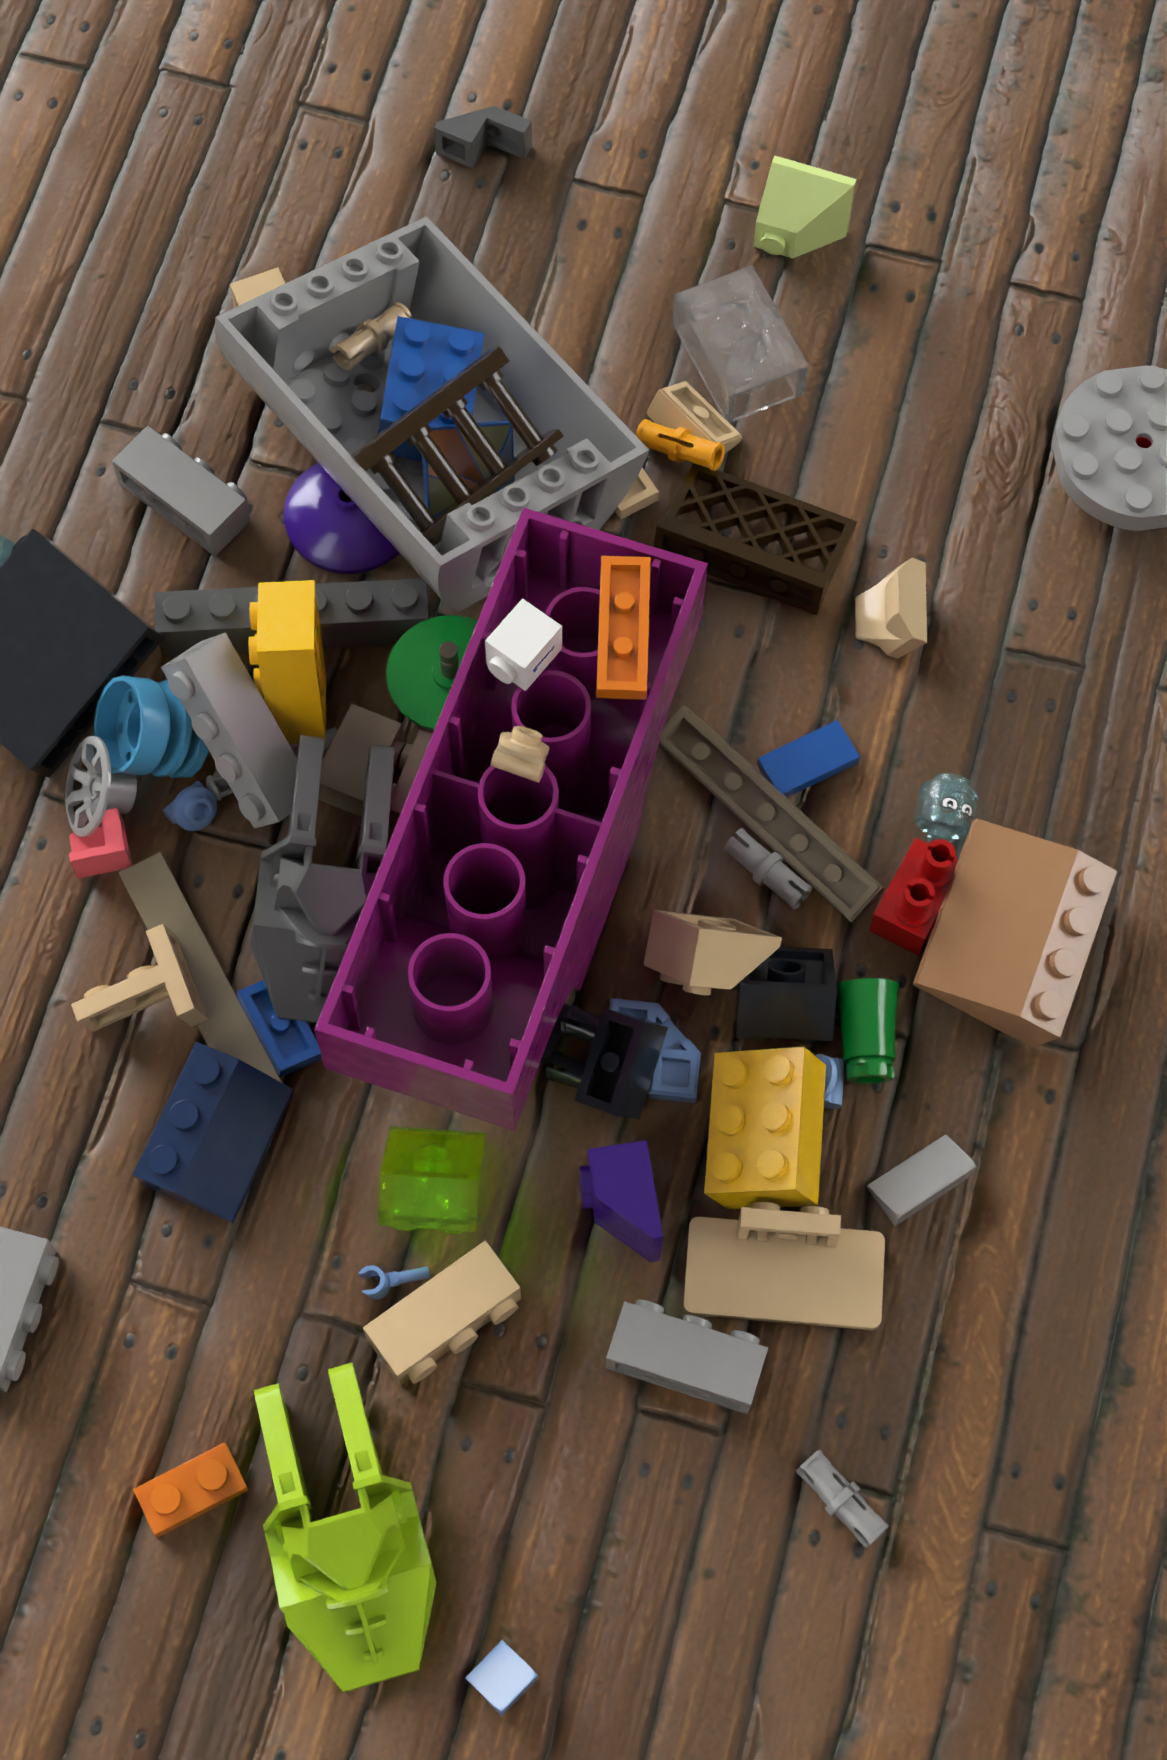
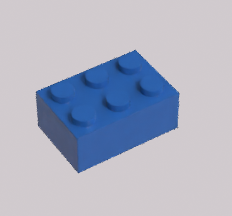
M398 316L377 435L478 359L482 354L484 333ZM477 387L464 396L468 402L465 407L471 415H473ZM442 413L428 423L429 426L455 424L451 418L446 419ZM406 441L392 451L394 456L422 461V455L416 446L410 447Z

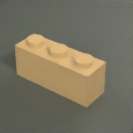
M485 1240L363 1327L366 1339L398 1384L401 1386L409 1379L415 1384L431 1374L437 1368L435 1361L449 1350L457 1354L470 1346L478 1338L476 1331L488 1322L492 1321L494 1325H497L509 1318L518 1309L516 1302L521 1299L520 1286Z

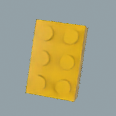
M315 580L258 583V602H250L249 607L251 630H257V634L249 637L248 641L250 665H259V668H254V684L261 696H264L266 705L289 744L299 743L300 735L321 737L326 742L327 674Z
M792 1047L714 1053L704 1194L726 1209L750 1208L751 1204L755 1202H769L780 1207L818 1206L826 1065L807 1048Z

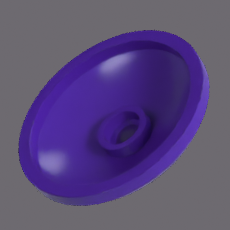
M319 463L307 469L294 482L284 506V522L288 538L295 550L305 560L326 571L356 574L381 567L399 554L396 548L353 501H341L343 497L348 495Z

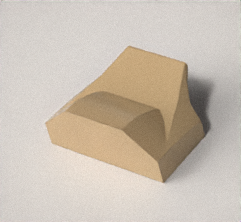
M910 558L889 573L877 585L855 597V637L858 640L867 641L879 646L888 656L896 659L927 643L925 562Z

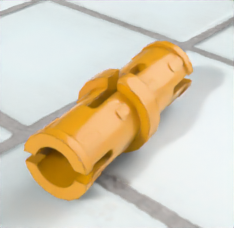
M644 419L636 431V437L647 448L668 454L669 460L678 463L686 460L715 471L720 467L724 458L725 446L722 443H715L694 436L691 430L683 427H678L675 430Z

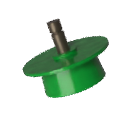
M456 615L430 618L410 628L396 642L387 663V686L394 704L410 721L434 731L478 620Z

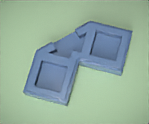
M611 998V1010L628 1013L668 1027L649 1087L648 1098L696 1103L701 1052L689 1039L685 1038L658 1003Z

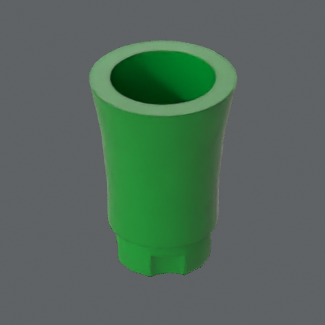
M861 978L837 983L836 1004L842 1036L843 1063L846 1064V1079L853 1082V1084L872 1085L887 1083L894 1079L896 1007L900 986L898 982L881 978Z

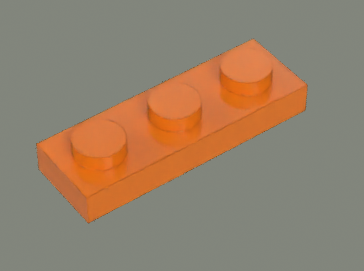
M601 556L596 698L647 700L651 557Z

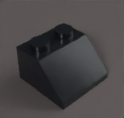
M780 946V948L737 984V1036H746L750 1040L759 1042L769 1041L773 1038L794 1039L802 1044L833 1041L837 997L833 949Z

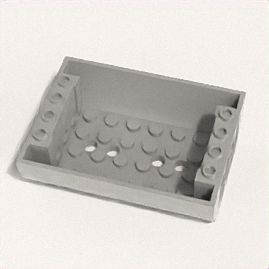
M427 216L215 317L216 341L220 352L227 362L441 600L451 609L459 612L488 596L523 507L600 530L629 492L649 452V449ZM396 302L404 304L409 309L412 315L411 319L484 333L481 356L489 349L500 346L510 362L500 368L504 375L501 380L539 433L544 435L549 430L559 429L564 436L554 444L557 449L555 454L538 466H535L531 461L515 474L514 483L476 504L471 505L467 503L448 513L441 542L435 546H432L419 531L418 525L379 473L373 474L370 468L365 471L351 456L377 436L393 338L388 342L386 349L378 354L373 352L349 371L337 365L333 356L338 353L334 354L331 351L334 345L357 331L360 323L366 319L373 320ZM366 384L372 386L376 391L371 393L365 390H358L356 386ZM477 386L472 415L477 423L508 421L487 390L482 392ZM513 428L515 457L527 446ZM395 456L396 459L393 462L424 503L422 461Z

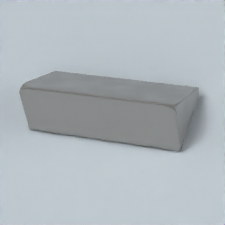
M945 1134L868 1184L867 1188L893 1225L897 1226L973 1176L977 1165Z

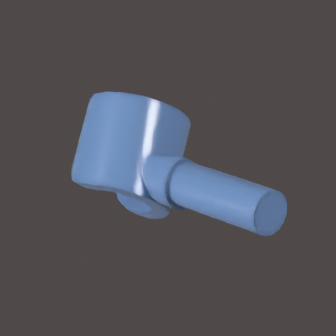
M371 1265L362 1268L358 1274L361 1278L365 1279L380 1276V1283L375 1289L362 1291L363 1294L374 1300L385 1297L391 1287L430 1278L428 1266L401 1272L384 1273L379 1267Z

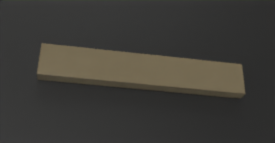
M683 705L664 726L659 744L767 845L780 854L794 870L849 921L855 923L886 889L689 707Z
M161 852L118 872L147 930L164 924L178 936L209 1018L197 1024L208 1047L238 1058L281 1082Z

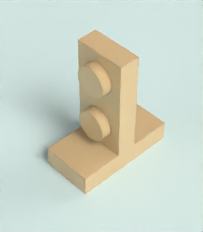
M164 924L146 931L158 965L155 967L151 965L139 967L131 971L127 975L128 979L112 986H97L87 991L83 999L71 1004L76 1020L94 1032L168 998L172 1001L176 1015L189 1026L193 1027L209 1019L178 936Z

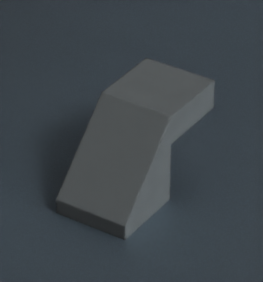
M496 106L438 121L434 127L436 154L472 169L488 144L523 159L526 158L532 148V121Z

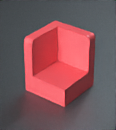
M118 808L106 810L101 821L102 827H98L90 836L81 837L75 833L70 834L72 852L69 853V859L77 879L127 869L132 866L126 829Z

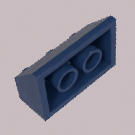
M196 1042L133 1172V1176L147 1188L234 1223L295 1091L238 1058Z

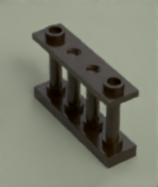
M500 346L489 349L351 455L365 471L370 468L373 474L379 473L418 525L419 531L432 546L441 542L448 513L467 503L471 505L476 504L531 461L535 466L540 465L557 452L554 444L564 437L559 429L549 430L544 435H541L503 383L501 378L504 375L500 368L510 362ZM477 386L482 392L487 390L527 446V448L507 463L465 407L468 402L464 396ZM441 413L446 419L451 418L491 473L488 478L472 490L468 488L429 434L432 429L428 423ZM405 441L410 447L416 446L456 501L435 518L393 462L396 457L392 451Z

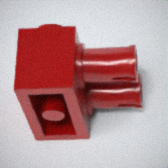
M917 838L914 839L873 914L869 928L870 932L918 956L920 955L930 938L958 862L955 848L950 842L943 839H935L927 844Z

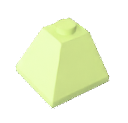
M774 155L756 219L753 247L763 249L772 255L796 258L845 238L849 228L856 179Z

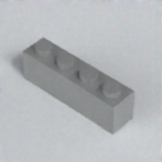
M226 632L200 641L162 666L161 668L168 679L171 692L181 701L186 712L189 714L193 730L204 741L215 760L218 773L229 784L238 800L241 813L250 821L253 828L278 823L290 815L297 757Z

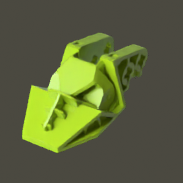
M353 1362L330 1368L328 1373L354 1477L352 1484L361 1508L314 1522L311 1521L317 1519V1516L308 1498L302 1466L294 1444L289 1424L290 1418L282 1388L277 1383L254 1390L278 1500L277 1506L263 1524L271 1557L279 1607L284 1613L287 1627L344 1693L420 1670L437 1585L411 1483L382 1475Z

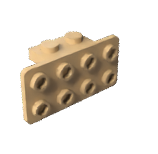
M755 1202L751 1204L750 1208H741L739 1220L695 1217L690 1221L688 1232L684 1310L690 1315L875 1330L879 1327L882 1320L885 1238L877 1231L840 1228L841 1215H830L827 1208L818 1206H805L800 1208V1212L782 1211L780 1206L774 1203Z

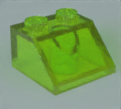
M390 1126L379 1172L378 1225L392 1226L403 1231L425 1228L439 1229L450 1234H459L465 1231L476 1232L481 1203L486 1133Z

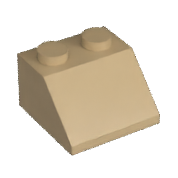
M653 910L644 966L660 972V980L664 982L683 985L682 990L686 992L711 995L712 988L731 990L780 948L782 937L732 918Z

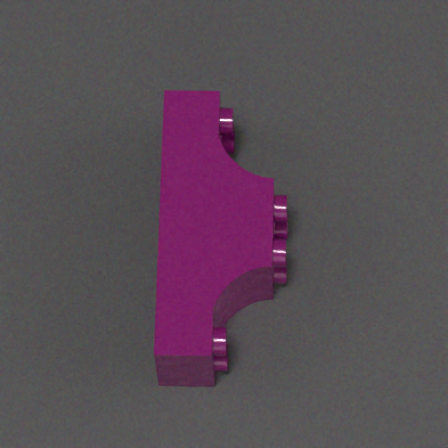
M523 507L314 1029L325 1069L512 1131L516 1130L549 1036L570 992L573 989L581 990L638 833L645 794L664 724L702 620L708 563ZM601 556L651 557L647 700L596 698ZM522 598L562 625V650L526 691L513 682L506 684L500 681L491 673L486 664L485 640ZM514 726H520L535 730L543 735L541 742L549 746V752L545 760L544 773L539 783L491 766V760L498 747L501 733L512 732Z

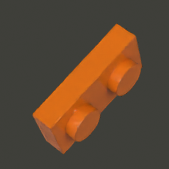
M226 1442L133 1489L156 1538L249 1491Z

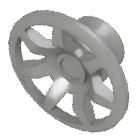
M89 736L79 744L70 763L66 780L65 806L68 822L72 831L81 837L90 836L95 832L106 810L118 808L120 814H127L132 809L136 798V775L111 773L109 752L100 737ZM80 759H82V762L88 768V770H85L83 767L78 765ZM74 779L82 783V789L73 791ZM84 802V804L81 807H79L76 810V812H74V806H77L80 803Z

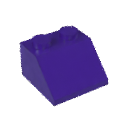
M647 1140L588 1149L587 1165L579 1166V1186L583 1209L592 1208L594 1223L649 1262L660 1261L663 1233Z

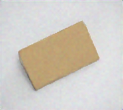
M687 381L659 389L647 410V415L656 424L675 430L678 427L689 429L694 436L715 443H722L725 446V453L740 443L743 438Z

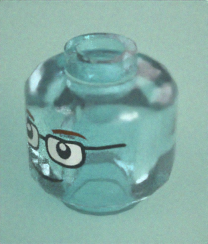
M939 773L934 776V779L927 780L921 785L914 812V822L920 830L926 833L928 841L943 839L953 844L954 839L967 836L971 823L975 820L979 803L978 794L970 787L971 783L968 779L956 774Z

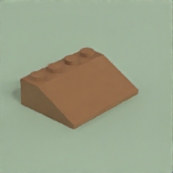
M973 820L912 985L1030 1047L1060 1038L1117 871L1080 850L984 820Z

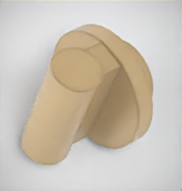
M514 726L512 732L501 733L498 747L491 760V766L539 783L544 773L549 746L541 742L543 736L541 733L529 728Z

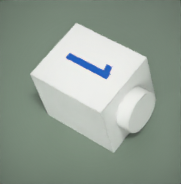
M522 598L485 640L486 664L489 670L500 681L506 684L513 682L526 691L562 650V625Z

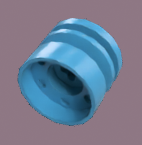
M120 676L113 678L105 686L97 704L94 719V736L100 737L108 749L111 773L139 776L151 773L156 777L170 776L171 778L182 779L192 777L201 769L209 750L204 741L193 730L192 720L181 701L171 692L168 680L155 682L150 678Z

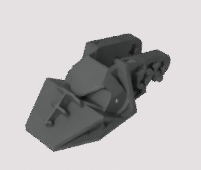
M300 735L287 838L261 853L250 947L277 1017L290 1019V1021L301 1020L317 1024L387 849L395 747L370 745L365 771L366 786L360 816L357 855L352 868L311 863L317 839L314 838L324 738Z

